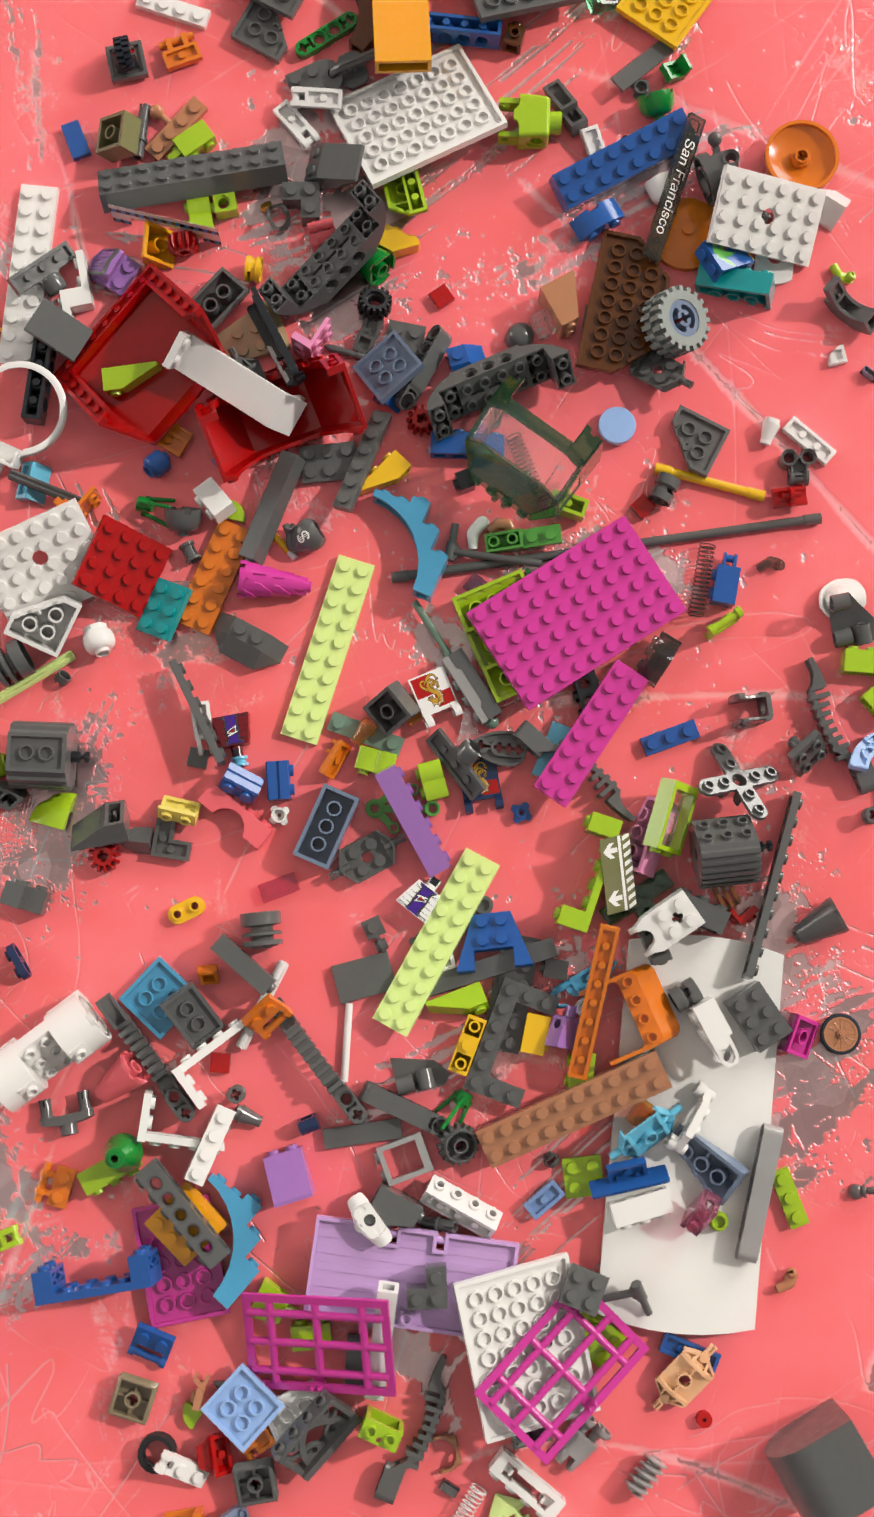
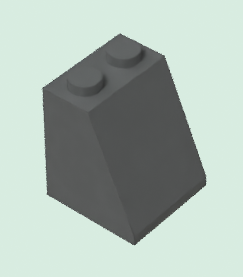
M384 1181L381 1182L370 1202L384 1224L388 1226L414 1227L416 1222L421 1223L425 1215L424 1204L393 1186L389 1187L388 1183H384ZM372 1214L364 1217L365 1224H375L376 1219Z

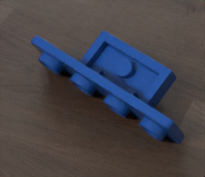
M643 1156L606 1165L607 1177L589 1181L592 1198L595 1200L669 1183L670 1178L666 1165L647 1168L646 1160Z

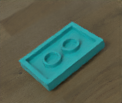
M159 577L136 629L170 643L193 591L190 588Z

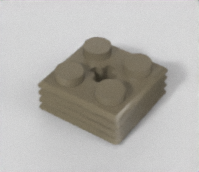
M121 1372L108 1414L145 1425L148 1421L159 1383L130 1373ZM132 1394L136 1395L137 1399L135 1402H132V1398L129 1397Z

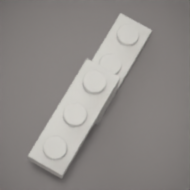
M83 250L75 251L76 258H73L75 269L79 270V276H77L79 287L59 290V308L74 317L75 313L96 310L87 259Z

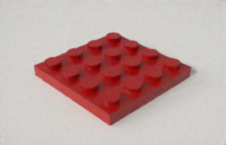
M103 515L71 584L141 618L172 549L107 515Z

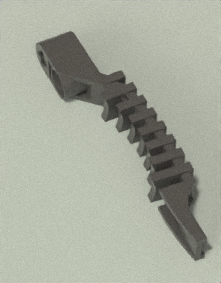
M808 658L804 662L810 674V685L806 691L808 697L806 701L811 705L809 707L810 712L813 711L814 713L812 716L813 720H816L818 723L816 724L817 729L820 728L821 736L826 740L824 741L825 746L828 745L830 748L828 750L829 753L837 755V757L833 758L834 762L843 760L846 761L848 766L852 754L847 750L850 744L846 742L839 745L838 741L844 739L842 734L836 737L832 735L838 731L837 727L830 729L828 726L834 723L833 718L825 720V717L832 713L830 710L824 712L821 710L829 706L830 702H818V700L831 696V693L827 691L815 694V691L827 686L814 658ZM871 761L867 772L849 769L860 795L874 791V767Z
M526 720L512 734L524 748L538 759L544 753H555L563 741L562 739L558 744H553ZM595 763L590 770L592 775L587 780L591 783L597 778L599 779L592 787L595 791L603 785L606 786L596 797L598 799L603 798L611 791L612 794L604 803L626 821H634L636 817L622 804L620 797L621 789L617 787L618 783L615 780L611 781V776L609 774L605 775L603 773L604 770L602 768L598 769Z
M108 992L95 1002L96 1006L112 1028L119 1030L118 1036L120 1038L124 1036L125 1044H130V1050L132 1052L135 1051L137 1059L140 1058L142 1060L141 1064L143 1067H147V1073L153 1075L151 1079L158 1084V1088L166 1103L177 1118L182 1122L191 1121L196 1112L194 1103L176 1081L174 1074H171L168 1065L164 1064L162 1057H159L157 1050L153 1049L151 1042L149 1043L147 1037L141 1033L142 1030L136 1026V1022L130 1018V1015L123 1010L112 994ZM175 1091L179 1093L180 1099L172 1100L169 1094ZM184 1108H185L186 1110H188V1109L191 1110L190 1113H189V1115H188L187 1113H186V1114H183V1113H182L183 1110H184Z
M281 997L278 998V1000L286 1004ZM279 1010L273 1016V1018L275 1019L281 1013V1011ZM293 1014L290 1018L287 1017L279 1026L283 1033L286 1034L287 1039L292 1042L293 1047L298 1050L299 1055L303 1057L305 1063L309 1065L311 1071L315 1072V1076L321 1080V1084L327 1088L328 1093L333 1096L353 1123L362 1124L366 1122L369 1116L368 1111L356 1094L340 1079V1075L337 1071L333 1070V1066L327 1063L328 1060L325 1056L321 1055L320 1049L315 1047L317 1045L310 1040L312 1038L306 1033L305 1028L300 1026L301 1023ZM346 1093L352 1097L351 1103L345 1105L342 1101V1097ZM356 1110L363 1112L361 1115L362 1119H355Z
M441 1354L428 1384L429 1391L425 1390L424 1400H426L425 1417L421 1423L422 1428L418 1430V1438L413 1437V1445L406 1446V1457L395 1462L386 1461L373 1496L375 1499L393 1505L406 1469L411 1468L417 1471L419 1461L424 1459V1452L428 1450V1442L431 1443L432 1433L435 1434L436 1424H439L440 1415L443 1413V1405L446 1404V1388L441 1380V1374L447 1360L446 1354Z

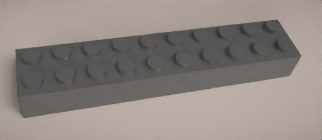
M281 141L97 171L99 197L104 214L111 213L108 204L135 209L288 182Z

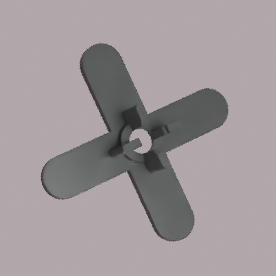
M713 744L710 752L724 775L702 779L698 784L699 792L708 797L718 795L719 798L726 797L730 792H736L733 796L735 805L739 806L742 802L752 818L764 820L768 811L753 787L775 783L779 778L777 770L770 766L742 771L724 744ZM734 781H739V785L735 784Z

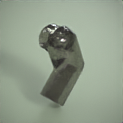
M769 556L755 566L760 573L767 568L781 571L785 568V562L780 558Z

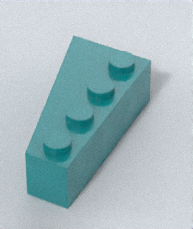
M700 263L695 288L698 293L719 298L725 295L731 301L737 302V300L742 299L747 301L748 305L756 306V303L765 305L764 309L771 310L775 294L774 273L767 270L753 271L750 268H737L723 272L718 281L714 283Z

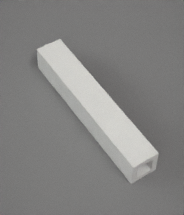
M379 1280L377 1299L389 1300L391 1334L393 1335L399 1283ZM375 1308V1314L381 1315L380 1309ZM373 1323L371 1343L383 1344L382 1323ZM370 1352L371 1372L386 1373L384 1352ZM372 1380V1386L386 1387V1381ZM364 1395L365 1399L384 1401V1396Z

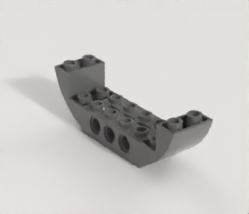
M364 179L349 192L360 205L283 286L269 277L257 290L276 314L297 315L313 310L322 304L326 305L378 251L377 246L385 230L386 208L384 201Z
M549 344L515 345L449 373V376L434 389L427 403V412L436 440L439 441L454 434L451 421L551 379L559 390L576 383L569 351Z

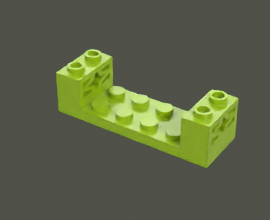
M593 811L585 817L582 827H585V833L606 839L619 836L623 821ZM601 856L600 859L595 860L592 871H595L594 877L589 879L586 888L589 890L588 895L584 896L580 907L583 908V911L562 904L554 910L552 918L555 919V924L587 933L604 882Z

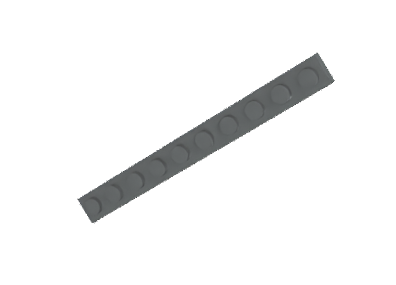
M793 791L789 796L741 977L744 979H753L758 974V958H761L763 955V939H766L768 936V920H771L773 917V901L776 902L779 891L777 886L783 879L784 872H781L782 867L786 865L788 860L787 848L792 844V829L796 827L798 817H796L797 810L801 809L803 803L801 792Z

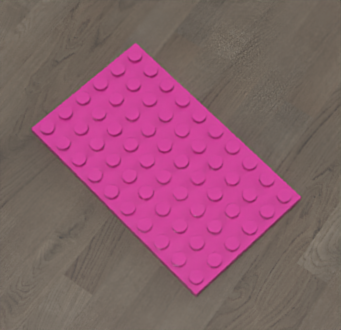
M625 515L473 608L465 615L529 711L678 617L687 609Z

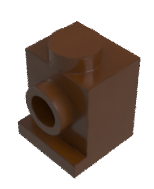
M517 21L512 22V24L508 23L503 39L502 51L520 55L526 27H523L522 23Z

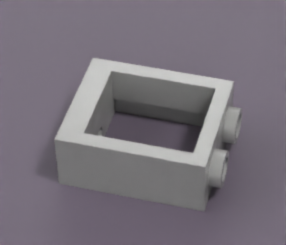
M420 1130L376 1147L377 1152L374 1153L377 1164L381 1163L383 1171L380 1173L384 1183L388 1182L389 1187L434 1170ZM415 1140L424 1167L392 1179L383 1151Z

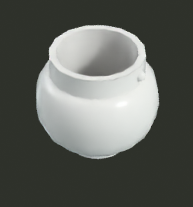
M93 623L83 629V646L89 654L96 655V657H105L111 653L116 640L106 623Z

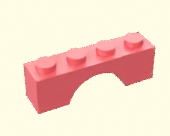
M212 782L198 799L201 804L214 814L222 810L236 811L244 822L242 837L257 849H260L273 833L270 829L272 827L270 823L265 819L262 821L257 819L255 811L250 807L247 809L240 805L242 801L235 795L230 797L222 788L218 787V784L215 785Z

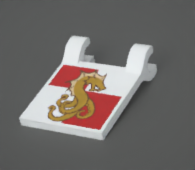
M443 666L408 680L417 705L421 709L420 712L426 728L436 725L431 715L451 707L454 717L463 714V710L456 699Z

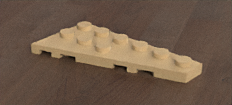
M263 301L287 348L291 349L280 314H276L269 304ZM249 313L217 334L229 357L231 356L228 349L234 346L239 357L259 359L270 355Z

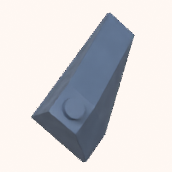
M680 1124L674 1134L679 1136L684 1125ZM697 1135L695 1138L690 1139L687 1143L688 1148L683 1155L680 1154V1156L687 1162L693 1175L698 1178L706 1194L723 1206L740 1186L750 1170L731 1155L700 1135Z

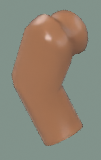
M498 518L488 525L486 530L488 533H495L499 529L513 530L515 526L511 519Z
M789 1267L785 1272L784 1280L775 1284L778 1294L796 1286L798 1271L795 1268Z

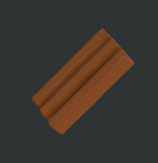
M733 885L728 886L735 901H732L725 886L720 887L729 903L728 905L725 904L717 887L712 888L719 903L726 906L727 910L741 903Z

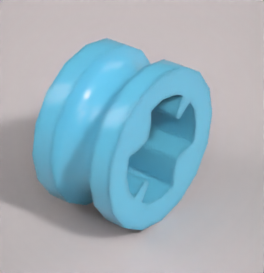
M247 755L231 758V761L240 767L249 766V763L246 762Z

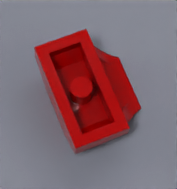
M222 1431L207 1436L205 1441L196 1447L198 1468L209 1472L214 1478L232 1473L233 1462L229 1438Z

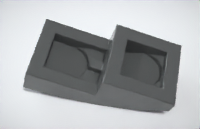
M366 317L361 330L358 331L352 349L367 354L374 348L385 321H381L379 318L378 321H374V318L369 321L368 317Z

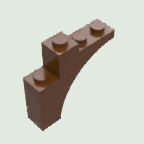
M356 0L359 14L355 30L349 38V49L351 51H358L360 54L374 48L372 0Z

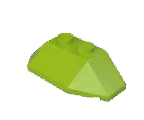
M418 169L383 185L390 211L408 216L428 212Z

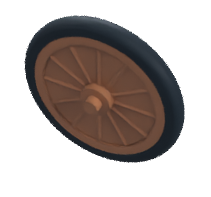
M837 1013L829 1016L822 1023L820 1038L828 1051L837 1055H845L854 1051L859 1045L861 1030L853 1017Z

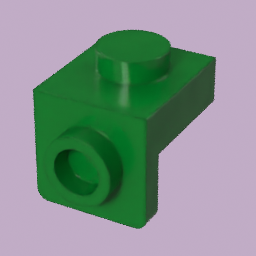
M682 53L675 61L663 63L659 69L667 83L684 80L693 67L686 54Z

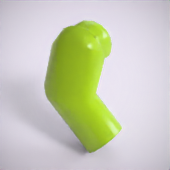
M837 263L829 267L832 275L839 276L843 284H851L856 279V274L853 271L848 273L842 272Z

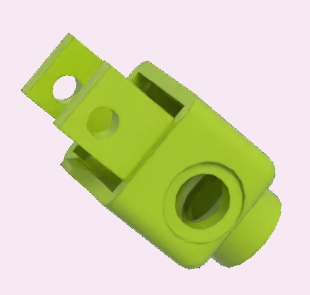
M520 93V98L499 97L500 111L514 112V120L518 123V132L498 131L497 145H517V150L545 149L548 146L549 135H561L562 112L550 111L551 101L548 96Z

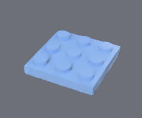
M242 1363L200 1410L244 1453L286 1405Z

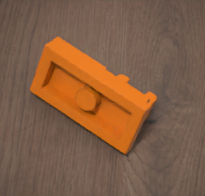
M332 739L330 742L334 746L332 750L326 748L325 751L329 755L322 762L318 772L334 780L352 747L342 740Z

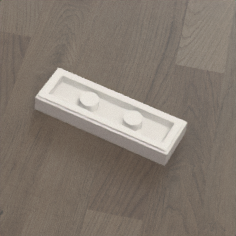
M795 416L781 430L782 433L803 450L806 448L813 449L817 454L816 461L823 467L837 452Z

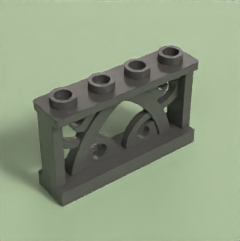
M323 1389L272 1446L270 1452L277 1463L299 1474L308 1482L358 1426L362 1419L354 1407L347 1405ZM332 1405L333 1410L332 1413L329 1415L328 1409ZM338 1409L342 1411L341 1415H337ZM324 1425L323 1435L320 1439L306 1445L307 1432L315 1427ZM299 1457L302 1458L298 1463L295 1462Z

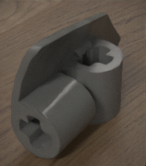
M390 1058L399 1096L445 1085L450 1075L446 1069L434 1060Z

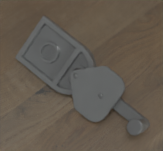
M374 48L361 54L358 51H349L340 55L337 62L330 59H321L285 75L289 89L291 91L292 86L342 89L343 86L349 89H356L363 86L369 79L365 63L375 59ZM305 94L300 95V100H305ZM297 108V109H298V111H301V110L306 109V108Z

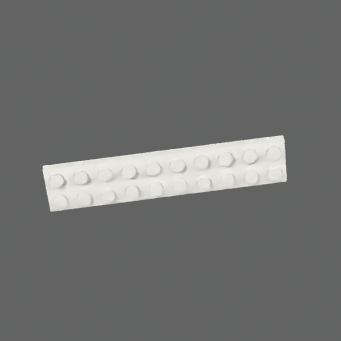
M21 184L9 277L52 250L60 191L58 187ZM8 284L2 325L3 330L0 340V365L13 361L30 362L34 337L24 331V328L42 300L46 299V292L42 286L35 285L20 296H17Z

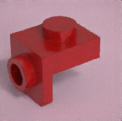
M754 904L750 905L739 916L732 908L727 911L731 913L729 917L731 923L742 926L746 922L751 923L757 917L756 913L759 909Z

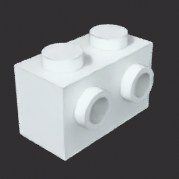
M209 477L193 489L196 495L194 500L200 508L202 506L205 507L206 510L204 512L210 520L214 519L220 524L236 512L233 502L212 477Z

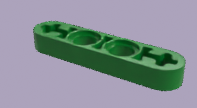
M351 11L345 12L298 41L295 45L297 57L301 60H307L353 32L358 21L357 15ZM347 20H353V24L347 23ZM333 27L340 30L336 35L331 34L329 31ZM316 37H322L324 39V42L322 44H316L314 42V39ZM300 48L307 49V52L304 53Z

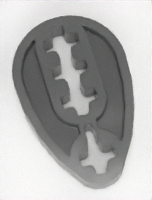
M513 731L490 732L473 740L477 744L482 742V746L486 747L481 750V760L502 768H514L520 765L526 756L527 749L512 736ZM501 744V748H506L507 745H510L511 749H516L519 746L523 752L520 755H516L515 751L507 754L506 750H501V753H497V749H494V747Z

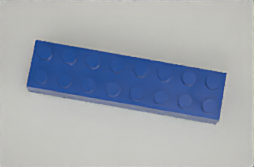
M681 107L553 174L548 182L566 215L682 154L684 148L686 151L693 148V143L689 148L685 147L687 139L690 140L686 142V146H689L691 142H694L696 145L699 140Z

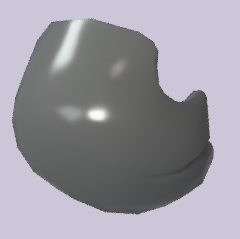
M518 322L508 329L504 341L508 348L515 345H529L534 342L535 335L533 329L528 324Z

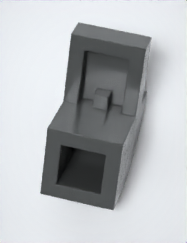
M643 930L639 932L646 951L653 942V934ZM669 949L654 953L648 957L651 965L654 966L664 965L673 959Z

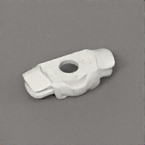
M362 1193L352 1196L347 1204L352 1213L351 1216L356 1231L364 1235L368 1240L370 1239L379 1248L386 1246L392 1240L388 1227ZM368 1214H372L376 1219L375 1224L372 1226H367L364 1223V1217Z

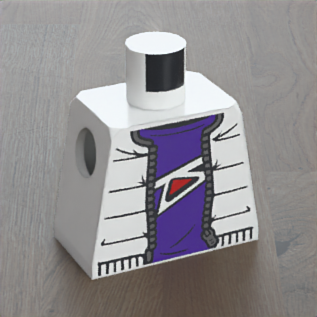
M435 876L431 877L426 884L419 879L398 897L396 901L422 922L426 923L440 898V895L435 890L441 884V881Z

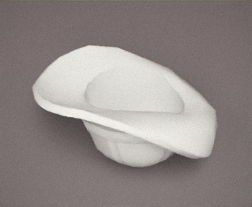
M850 578L833 580L821 589L818 598L819 608L830 618V596L849 592L862 607H865L866 592L863 586L858 581Z

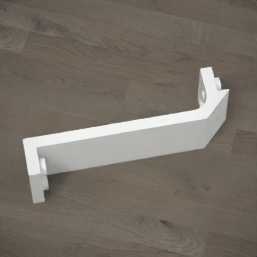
M180 331L162 364L167 369L178 370L266 427L290 436L307 405L304 402L306 398L303 396L286 393L189 331Z

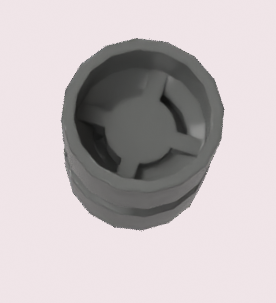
M659 472L654 482L656 486H652L648 498L658 505L670 507L674 499L673 493L677 492L681 481L672 474Z
M691 977L682 981L680 987L675 985L667 990L670 1000L679 1013L689 1008L690 1003L696 1004L704 999ZM684 991L688 992L689 997L685 996Z

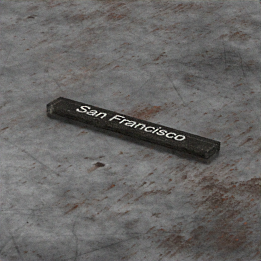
M693 112L687 115L641 254L656 263L660 262L706 123L705 119Z

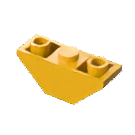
M385 224L382 239L377 247L392 253L395 258L419 252L420 241L414 235L403 233L397 226L392 227Z
M468 1014L448 1070L467 1076L487 1020Z

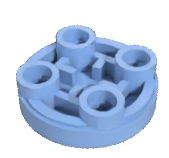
M622 407L607 409L602 413L598 422V433L602 439L615 446H621L628 442L636 429L634 416L630 411Z

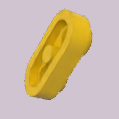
M198 896L190 897L172 906L169 909L168 918L174 924L185 923L205 911V901ZM194 902L198 903V908L196 910L192 908V904ZM176 911H180L181 916L179 918H176L174 916Z

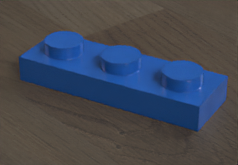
M694 719L645 736L639 740L647 757L700 738V734Z
M664 1332L658 1350L676 1358L683 1351L684 1346L704 1351L706 1347L673 1333ZM716 1351L710 1356V1363L714 1374L722 1356Z

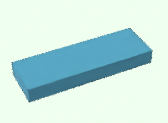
M552 721L546 737L553 744H558L560 740L565 738L570 727ZM544 753L540 759H537L532 775L539 777L554 753Z

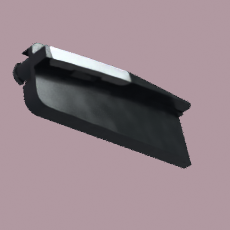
M251 287L253 303L248 306L247 311L288 388L294 385L296 387L302 384V381L307 380L303 370L299 372L256 287ZM281 360H282V362H283V364H284V366H285L284 369H282V367H281V365H280V363H279L278 361H281Z

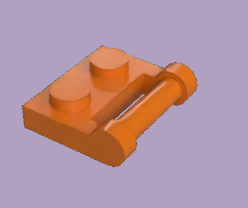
M268 993L241 1021L243 1025L258 1033L264 1040H267L271 1033L287 1017L290 1018L294 1012L288 1005ZM280 1010L281 1013L264 1028L263 1026Z

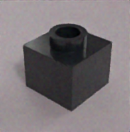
M469 468L454 474L455 480H452L455 490H459L461 495L475 490L476 485Z

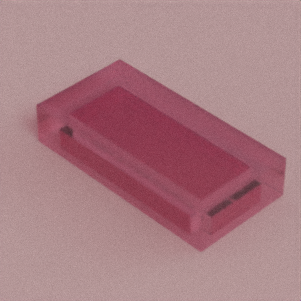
M294 872L257 885L264 904L301 890Z

